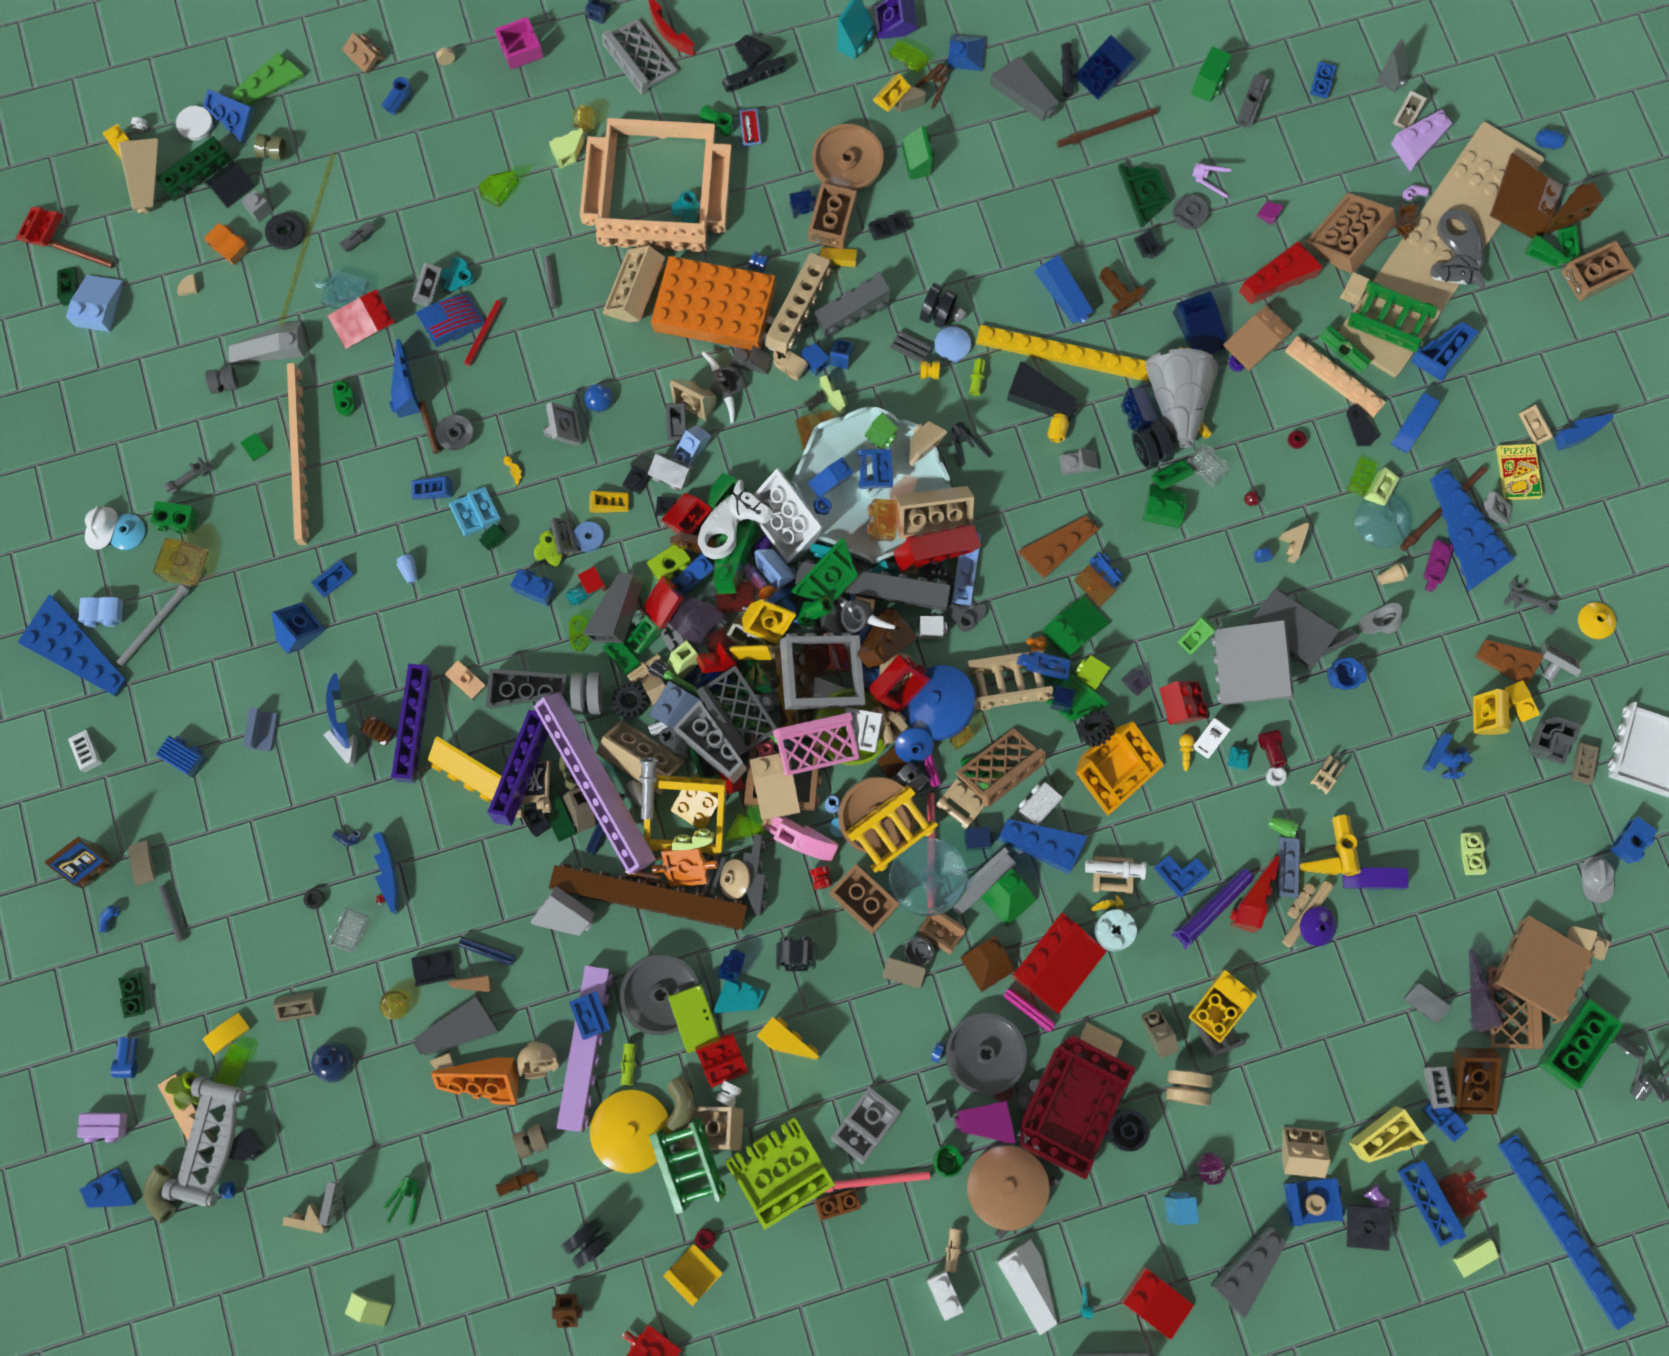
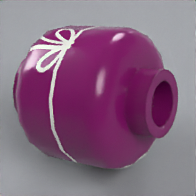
M1210 1152L1203 1154L1202 1158L1197 1162L1202 1181L1207 1182L1208 1185H1216L1223 1182L1226 1170L1222 1157Z

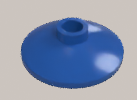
M921 728L906 729L899 734L895 741L896 753L905 762L918 763L927 759L934 747L931 735Z

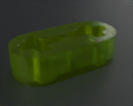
M575 615L569 620L570 645L576 652H582L588 647V638L583 634L587 623L581 615ZM577 620L583 623V625H580V631H577L576 626L573 625L576 624ZM577 636H580L581 641L584 642L581 643V647H577L574 642H577Z

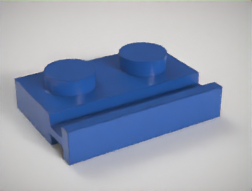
M597 991L569 1002L583 1040L611 1030Z

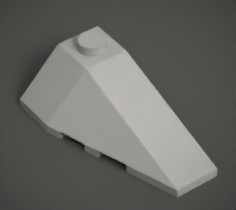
M302 322L283 323L230 345V365L304 357Z

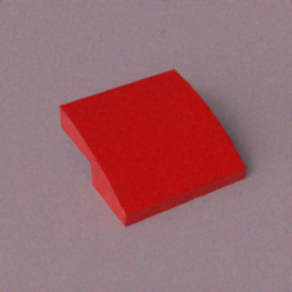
M31 207L16 239L38 246H48L63 215L58 211H46L42 207Z
M664 575L661 576L643 605L651 620L662 629L666 627L683 599L675 590L676 586Z
M733 1032L695 1047L711 1088L722 1084L724 1081L727 1082L748 1073Z

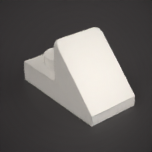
M1214 718L1192 748L1206 758H1209L1231 728Z
M330 730L324 734L325 738L350 767H353L356 760L358 738L355 735L348 738L350 748L345 749L336 739L334 733Z

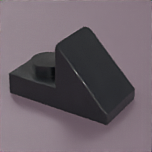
M641 454L630 463L631 470L622 484L623 487L640 495L650 477L648 472L653 460Z
M535 802L523 810L522 818L533 836L538 837L550 829L551 824L544 813H542V810L537 809V803Z

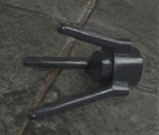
M959 422L951 428L953 434L950 437L954 442L960 466H963L964 463L957 440L960 442L967 440L970 446L974 447L973 440L989 458L991 457V454L971 433L970 429L965 426L964 422Z

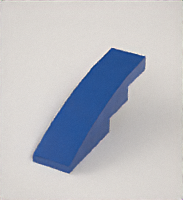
M378 832L373 836L381 853L374 857L382 874L376 876L375 879L391 913L396 915L399 913L397 871L385 834Z

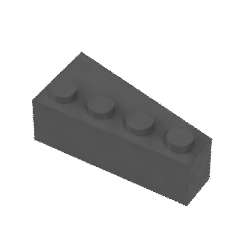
M489 669L486 707L495 709L536 702L545 696L561 692L563 697L568 696L570 677L567 674Z

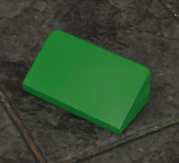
M1577 225L1559 229L1560 253L1566 257L1562 264H1568L1582 256L1579 230Z

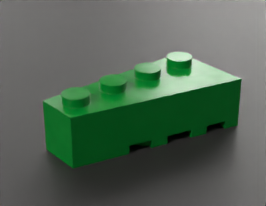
M742 519V521H739L736 533V547L731 554L724 558L715 559L714 585L717 594L737 593L743 576L744 566L748 561L749 551L753 547V540L758 532L755 520ZM721 533L716 535V548L726 543L727 535Z

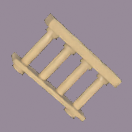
M1036 650L1037 652L1044 653V650ZM1022 653L968 661V676L976 677L980 697H977L976 710H989L993 707L1032 701H1047L1052 699L1053 687H1045L1042 674L1033 672L1037 688L1026 690L1021 669L1027 668V666L1017 664V657ZM1012 670L1014 671L1018 691L1007 693L1002 672ZM993 673L996 677L999 694L988 696L983 675Z

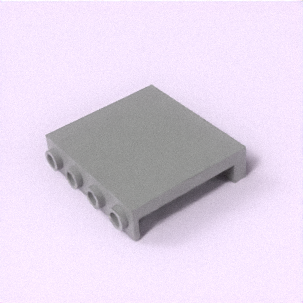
M1284 620L1222 628L1215 631V635L1212 636L1213 647H1216L1214 664L1218 665V672L1215 673L1216 683L1220 686V691H1217V699L1224 708L1230 704L1281 698L1294 700L1287 624Z

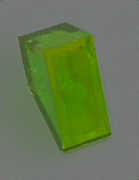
M512 170L488 175L479 185L478 190L481 198L500 208L519 182L517 172Z

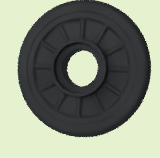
M291 213L275 215L268 221L265 227L267 242L274 248L281 250L297 246L305 233L304 224L301 219ZM289 228V232L286 235H281V229Z

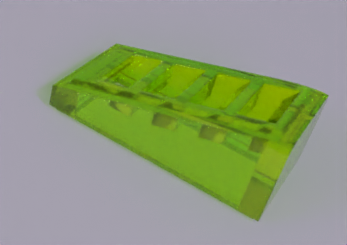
M1359 457L1346 490L1364 497L1369 489L1377 463ZM1363 463L1367 466H1370L1371 469L1365 468L1361 466V464ZM1359 470H1363L1369 474H1364L1362 472H1359ZM1357 475L1366 478V481L1358 478ZM1355 481L1364 484V486L1355 483Z

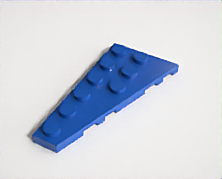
M1446 468L1431 478L1430 481L1436 499L1443 512L1441 514L1443 519L1446 520L1447 531L1455 555L1460 561L1462 567L1460 570L1462 575L1465 576L1467 590L1470 591L1514 560V557L1450 470Z
M49 594L17 643L117 697L127 680L67 614L64 608L59 605L56 599Z

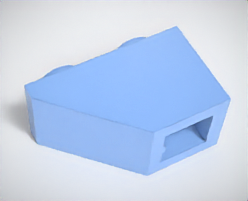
M699 425L686 430L672 457L691 465L704 451L711 435Z

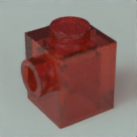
M724 628L708 635V642L705 643L710 653L716 652L719 642L729 651L733 646Z

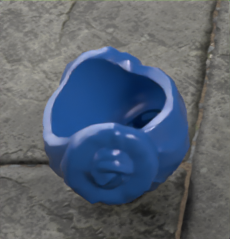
M1351 657L1335 660L1332 663V667L1327 671L1330 686L1343 691L1355 689L1361 683L1367 681L1366 669L1362 662H1358Z

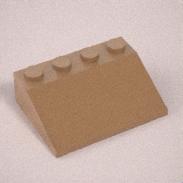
M1347 193L1306 240L1305 245L1335 267L1353 273L1396 225L1394 208Z

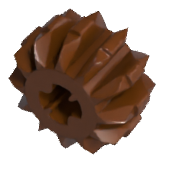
M368 716L360 728L364 734L382 745H388L396 733L394 728L374 716Z

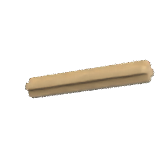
M1324 881L1283 938L1282 943L1285 946L1292 947L1301 935L1300 921L1302 916L1310 908L1322 905L1334 887L1330 882Z

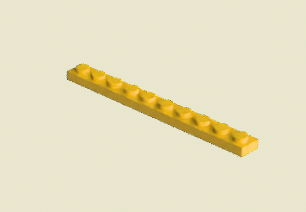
M980 325L977 345L1150 382L1146 371V361L984 325Z

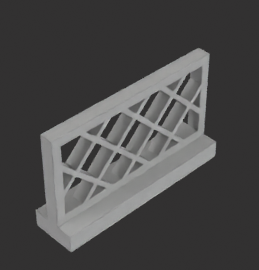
M638 19L613 32H610V30L603 32L602 44L641 95L647 93L648 88L677 74V69ZM637 27L640 30V34L631 33L630 30ZM616 36H626L625 42L617 40ZM628 38L639 39L638 44L628 43ZM641 40L648 41L650 47L641 46ZM626 47L636 49L635 55L627 53ZM638 50L648 52V56L637 55ZM650 54H658L660 60L650 58ZM636 60L646 62L645 68L637 66ZM648 63L658 65V69L653 70L647 68ZM660 66L668 67L670 71H659ZM649 73L656 75V77L649 81L645 75Z

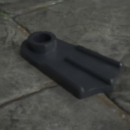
M1357 405L1351 406L1347 410L1346 415L1356 445L1370 447L1379 436L1363 409ZM1352 412H1356L1357 417H1354Z

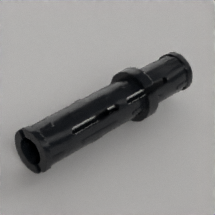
M1066 42L1061 45L1062 95L1070 97L1074 95V58L1072 55L1073 45Z

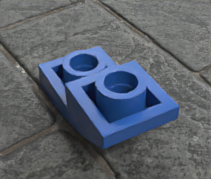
M1322 62L1318 63L1310 95L1327 99L1336 66Z

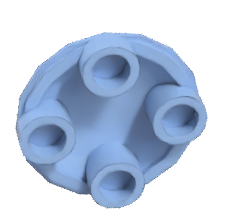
M958 327L942 329L935 339V351L942 358L952 362H959L969 353L971 348V339L968 333Z

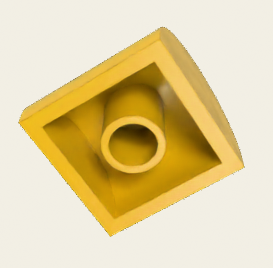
M1496 689L1473 696L1474 734L1498 735L1510 731L1512 720L1509 719V710L1512 707V702L1509 700L1508 691Z

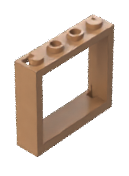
M751 733L750 744L755 739V734ZM804 735L802 739H812V738L809 737L808 735ZM816 741L814 752L820 755L821 747ZM756 747L749 750L744 801L745 806L759 807L758 799L754 798L755 785L750 765V759L758 758ZM813 755V765H815L818 758ZM818 769L812 770L809 802H798L800 811L815 812V807H819L820 795H816L817 788H821L822 776H818Z

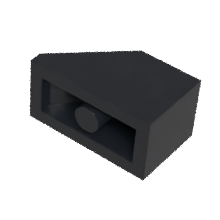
M246 1128L234 1138L228 1159L255 1161L263 1155L262 1151L267 1147L253 1128Z

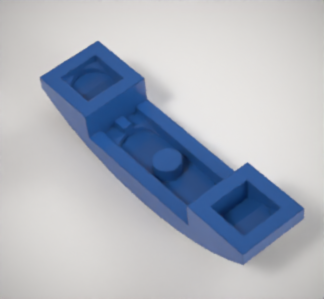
M335 673L328 683L326 708L329 723L336 739L345 749H348L350 747L346 723H337L334 700H340L341 694L338 676Z

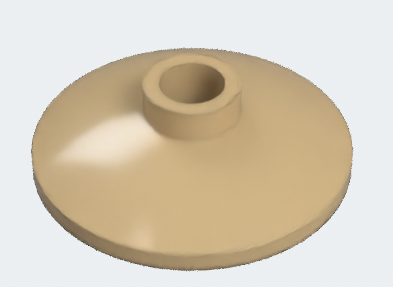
M730 860L723 866L719 884L721 891L726 897L739 899L745 895L749 888L750 872L746 864L740 860Z

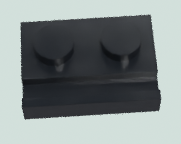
M452 950L411 958L415 987L456 979Z

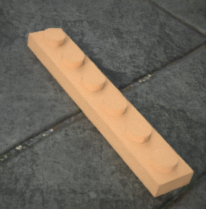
M1299 336L1285 350L1287 354L1352 403L1360 406L1372 418L1386 403Z

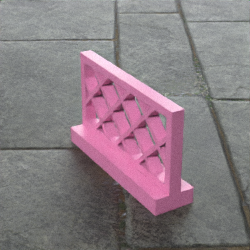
M851 712L773 730L774 738H777L785 776L860 759L851 725V720H853ZM846 726L848 733L845 740L837 735L839 728ZM822 731H826L831 735L827 744L819 739ZM804 735L814 739L809 748L801 743ZM834 737L842 742L838 751L830 746ZM790 739L796 743L791 752L785 749L783 740ZM816 741L825 747L820 755L812 750ZM798 745L807 751L803 759L794 755ZM845 745L851 748L852 757L847 758L841 754ZM827 749L836 754L831 762L823 758ZM809 753L818 758L813 766L805 762ZM791 757L800 762L797 769L790 771L788 764Z

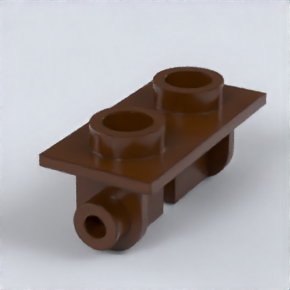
M1400 203L1395 229L1405 240H1407V235L1413 232L1415 228V217L1418 211L1416 203H1411L1408 206Z

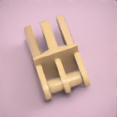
M1329 755L1310 782L1311 785L1315 784L1318 790L1322 789L1325 795L1337 782V778L1346 767V765L1342 764L1334 776H1332V773L1340 763V761L1335 760L1326 772L1325 769L1333 759L1332 755Z

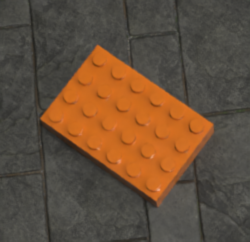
M669 256L653 311L651 325L654 332L752 350L753 346L761 349L762 338L766 330L767 319L770 315L777 288L776 278L774 275Z

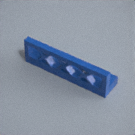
M1417 1160L1397 1171L1439 1247L1455 1239L1461 1240L1467 1236L1424 1160ZM1413 1168L1418 1175L1416 1183L1410 1182L1405 1175L1406 1172ZM1419 1187L1426 1189L1428 1193L1426 1202L1419 1200L1417 1196ZM1429 1206L1437 1209V1221L1429 1218ZM1440 1225L1447 1227L1451 1234L1443 1240L1438 1234Z

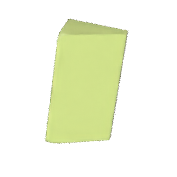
M1386 467L1376 474L1364 499L1383 506L1386 505L1400 478Z
M1487 1238L1454 1257L1453 1260L1465 1278L1499 1258L1492 1239Z

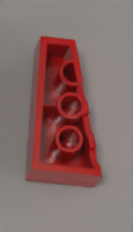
M1298 241L1244 281L1239 292L1250 304H1254L1277 292H1283L1289 287L1318 277L1323 267Z
M963 524L953 530L945 528L935 534L933 531H930L920 537H917V535L909 536L893 553L901 573L907 571L912 565L916 569L930 563L931 560H933V563L948 558V555L951 559L973 553L981 547L975 526Z

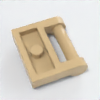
M958 779L954 781L935 805L960 822L964 829L970 826L985 807L983 799ZM951 799L970 816L966 818L946 801Z
M1094 856L1093 861L1114 863L1129 861V863H1134V858ZM1093 873L1092 892L1115 891L1133 894V877L1124 878L1122 875ZM1100 877L1126 879V884L1100 883Z

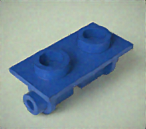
M1097 552L1099 557L1096 558L1094 556L1089 560L1091 562L1090 565L1098 575L1103 571L1106 572L1101 579L1108 588L1114 590L1119 586L1117 584L1118 581L1124 583L1122 579L1124 575L1117 567L1114 569L1111 566L1112 560L1106 553Z

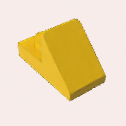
M1523 680L1505 688L1509 692V698L1521 723L1540 715Z

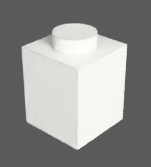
M920 616L919 639H942L943 634H947V622H943V616Z

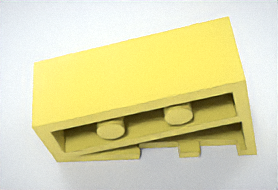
M1394 1106L1348 1143L1361 1160L1370 1163L1393 1155V1153L1411 1149V1147L1428 1142L1406 1110Z

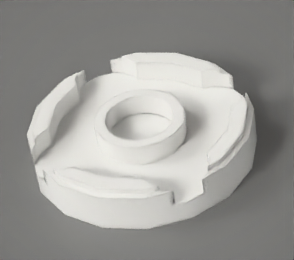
M189 106L178 114L176 127L181 136L191 141H197L209 135V131L213 128V119L205 108Z

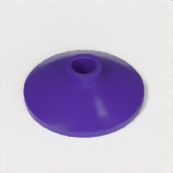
M1324 907L1310 908L1301 918V935L1310 945L1324 946L1328 944L1336 932V920L1333 914Z

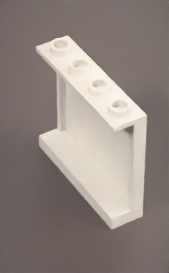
M1633 702L1625 706L1622 711L1623 721L1617 729L1619 736L1612 748V752H1614L1613 758L1607 766L1609 770L1608 777L1669 798V718L1636 707L1637 702Z

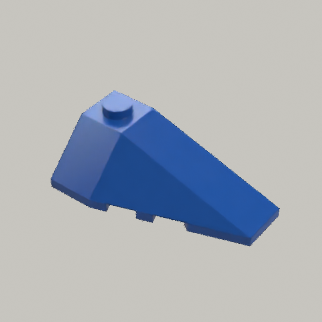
M397 339L390 407L392 412H396L399 418L419 413L420 408L405 348L401 340Z

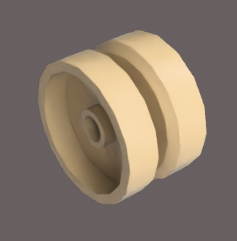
M1186 1070L1168 1071L1167 1081L1171 1084L1180 1085V1087L1167 1088L1166 1100L1197 1105H1211L1212 1095L1208 1092L1199 1091V1088H1211L1213 1076Z

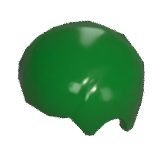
M947 1144L940 1147L934 1153L933 1165L942 1177L951 1178L958 1175L962 1170L964 1157L957 1146Z

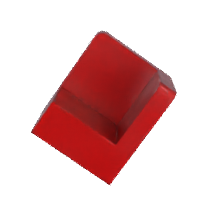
M595 567L578 574V578L588 595L599 589H602L603 592L606 591L605 585Z

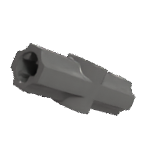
M1254 75L1236 121L1239 126L1244 128L1251 127L1269 81L1266 75Z

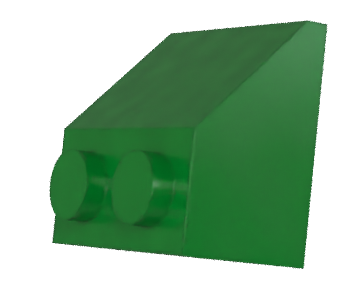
M1149 485L1142 521L1179 529L1184 519L1187 504L1186 493L1167 488L1161 490L1158 486Z

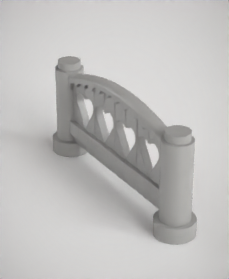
M198 1076L192 1083L191 1093L193 1096L200 1097L178 1179L170 1178L165 1182L162 1189V1197L171 1201L178 1199L210 1207L214 1206L218 1199L217 1194L213 1190L228 1161L235 1135L237 1103H242L245 1100L246 1091L239 1087L213 1082L207 1077ZM225 1105L224 1119L222 1122H219L211 1111ZM219 1125L218 1140L214 1143L207 1135L206 1130ZM213 1146L215 1151L212 1154L211 1163L208 1164L200 1154V1151ZM208 1167L209 1173L206 1175V1183L202 1184L194 1172Z

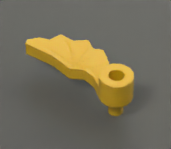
M506 456L504 464L510 467V473L514 478L516 486H518L519 480L522 479V471L518 465L512 463L511 457Z
M1116 896V901H1101L1096 903L1091 910L1094 912L1116 906V909H1123L1125 905L1123 900Z

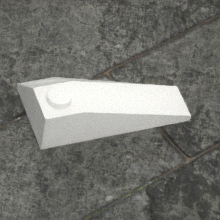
M1030 1239L996 1260L1037 1332L1041 1335L1056 1326L1057 1320L1043 1260Z

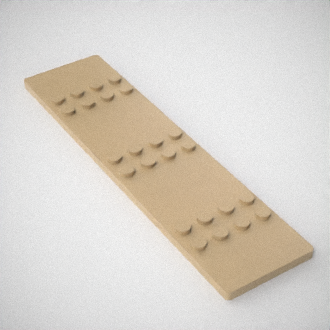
M1486 122L1480 125L1416 218L1414 231L1407 235V240L1403 238L1373 281L1385 288L1421 302L1431 303L1438 308L1435 319L1427 318L1418 336L1421 339L1424 338L1460 285L1458 283L1435 280L1430 274L1431 267L1434 264L1445 263L1454 256L1453 252L1437 233L1436 226L1441 216L1447 211L1454 209L1467 212L1476 223L1481 234L1483 248H1485L1501 224L1500 221L1490 217V213L1510 154L1514 153L1538 167L1544 161L1543 156ZM1451 219L1446 222V228L1451 234L1456 236L1465 234V226L1461 221ZM1368 293L1363 295L1352 312H1360L1369 295ZM1376 297L1366 317L1376 320L1386 301ZM1393 304L1383 323L1393 327L1403 307ZM1410 310L1401 331L1408 334L1412 333L1421 314ZM1348 317L1338 332L1371 360V364L1390 376L1397 377L1414 352L1349 327ZM1342 344L1344 347L1350 350L1349 345Z

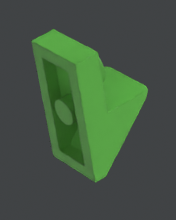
M1202 616L1177 643L1191 656L1210 638L1217 628L1205 616Z

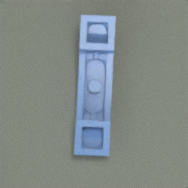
M977 533L979 541H981L982 534ZM979 548L973 553L958 557L952 603L971 606Z

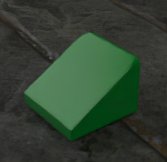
M257 433L240 442L252 461L269 452Z

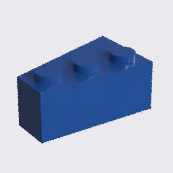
M1462 322L1444 333L1437 340L1429 342L1427 346L1419 349L1417 353H1414L1411 363L1443 382L1474 344L1479 331Z

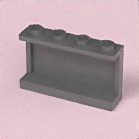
M1274 588L1248 625L1284 620L1287 624L1290 658L1311 672L1340 630L1333 623L1321 619L1318 613L1304 608L1301 602L1289 598L1284 591Z

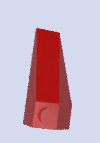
M1275 856L1270 860L1236 908H1232L1229 919H1231L1230 925L1251 933L1262 929L1269 906L1265 901L1268 900L1273 888L1269 884L1276 877L1280 860L1279 856Z

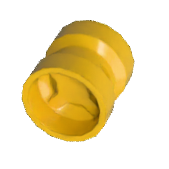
M921 360L920 379L931 377L932 379L939 380L940 361L929 363Z

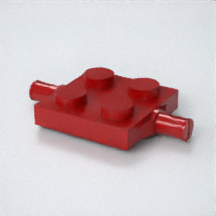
M650 1324L637 1337L628 1330L622 1336V1338L632 1344L626 1356H678L682 1351L681 1348Z

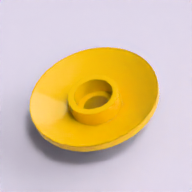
M1593 602L1585 605L1580 610L1578 625L1586 636L1592 639H1604L1614 632L1616 617L1613 611L1605 604ZM1597 616L1602 619V622L1598 621Z

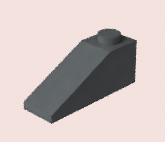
M1402 39L1391 52L1376 81L1392 92H1395L1398 87L1402 88L1408 79L1405 77L1409 69L1405 43Z

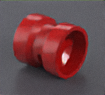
M828 866L810 870L811 877L814 879V890L833 886L832 879L828 875L830 873Z

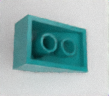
M851 0L837 21V50L854 60L859 54L861 55L864 52L866 43L871 41L875 34L873 31L874 23L862 0Z

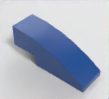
M1423 393L1407 416L1391 445L1407 454L1440 401Z
M1613 413L1577 420L1570 426V429L1561 430L1554 437L1558 451L1571 448L1591 438L1614 417Z

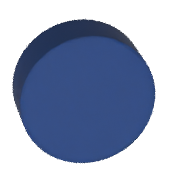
M1269 548L1259 549L1253 554L1254 560L1259 563L1267 562L1273 559V552Z
M941 1042L936 1044L931 1057L932 1061L940 1062L946 1044Z

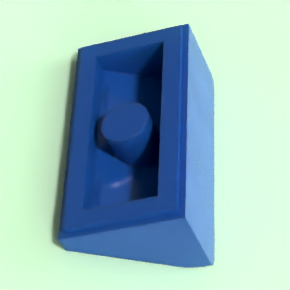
M340 558L315 577L311 583L324 598L354 574Z

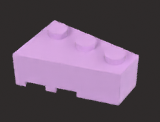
M1440 110L1398 132L1391 145L1411 172L1441 140L1452 123L1444 111Z

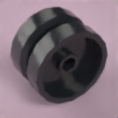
M934 282L923 302L919 320L929 324L935 316L934 326L944 330L951 317V311L955 306L958 291L949 288L943 295V286Z
M1156 421L1149 424L1147 430L1140 428L1133 431L1132 442L1135 452L1146 469L1158 466L1159 461L1165 463L1174 458V447L1171 437L1161 422Z
M598 1216L561 1245L567 1254H572L577 1249H581L572 1260L578 1269L589 1261L595 1260L606 1250V1247L615 1241L609 1231L596 1237V1234L604 1227L603 1222Z

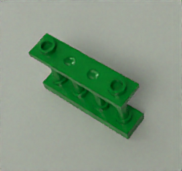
M1368 281L1365 293L1369 295L1360 312H1352L1350 314L1348 326L1417 353L1422 341L1418 336L1427 318L1435 319L1438 308L1431 303H1424L1385 288L1377 282L1372 283ZM1376 297L1385 300L1386 302L1376 320L1366 317ZM1393 304L1403 307L1393 327L1383 323ZM1411 310L1421 315L1412 333L1408 334L1401 331V328Z
M696 1117L689 1123L690 1128L668 1135L661 1128L649 1135L676 1214L684 1212L690 1206V1201L714 1194L716 1202H719L726 1196V1185L720 1178L705 1134L706 1128L704 1123L701 1122L700 1117ZM694 1136L697 1144L696 1148L676 1154L671 1152L670 1142ZM698 1155L701 1156L704 1167L682 1174L678 1172L676 1162ZM704 1175L708 1176L710 1187L690 1193L685 1192L683 1187L684 1181Z

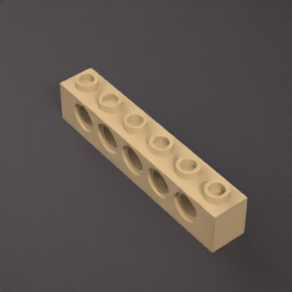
M810 252L766 335V347L786 354L789 348H793L796 334L799 335L802 330L803 320L806 321L808 319L809 309L811 306L814 307L817 301V293L822 292L825 284L824 280L825 278L828 279L831 274L830 260Z

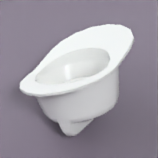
M96 506L87 513L85 517V524L87 526L85 541L90 548L102 549L110 543L118 520L114 509Z

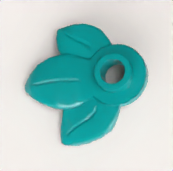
M685 191L681 193L678 200L673 202L671 214L672 216H681L684 223H695L697 215L700 216L701 202L697 200L693 192Z
M453 257L452 267L442 269L440 275L446 282L444 289L448 291H456L462 286L471 285L474 281V275L468 269L467 263L458 257Z

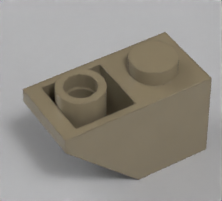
M911 86L892 109L903 112L922 106L926 102L927 92H924L921 88Z
M577 788L567 792L561 799L577 834L595 827L594 812L581 789Z
M1159 1009L1141 1016L1152 1046L1160 1059L1179 1052L1176 1035Z

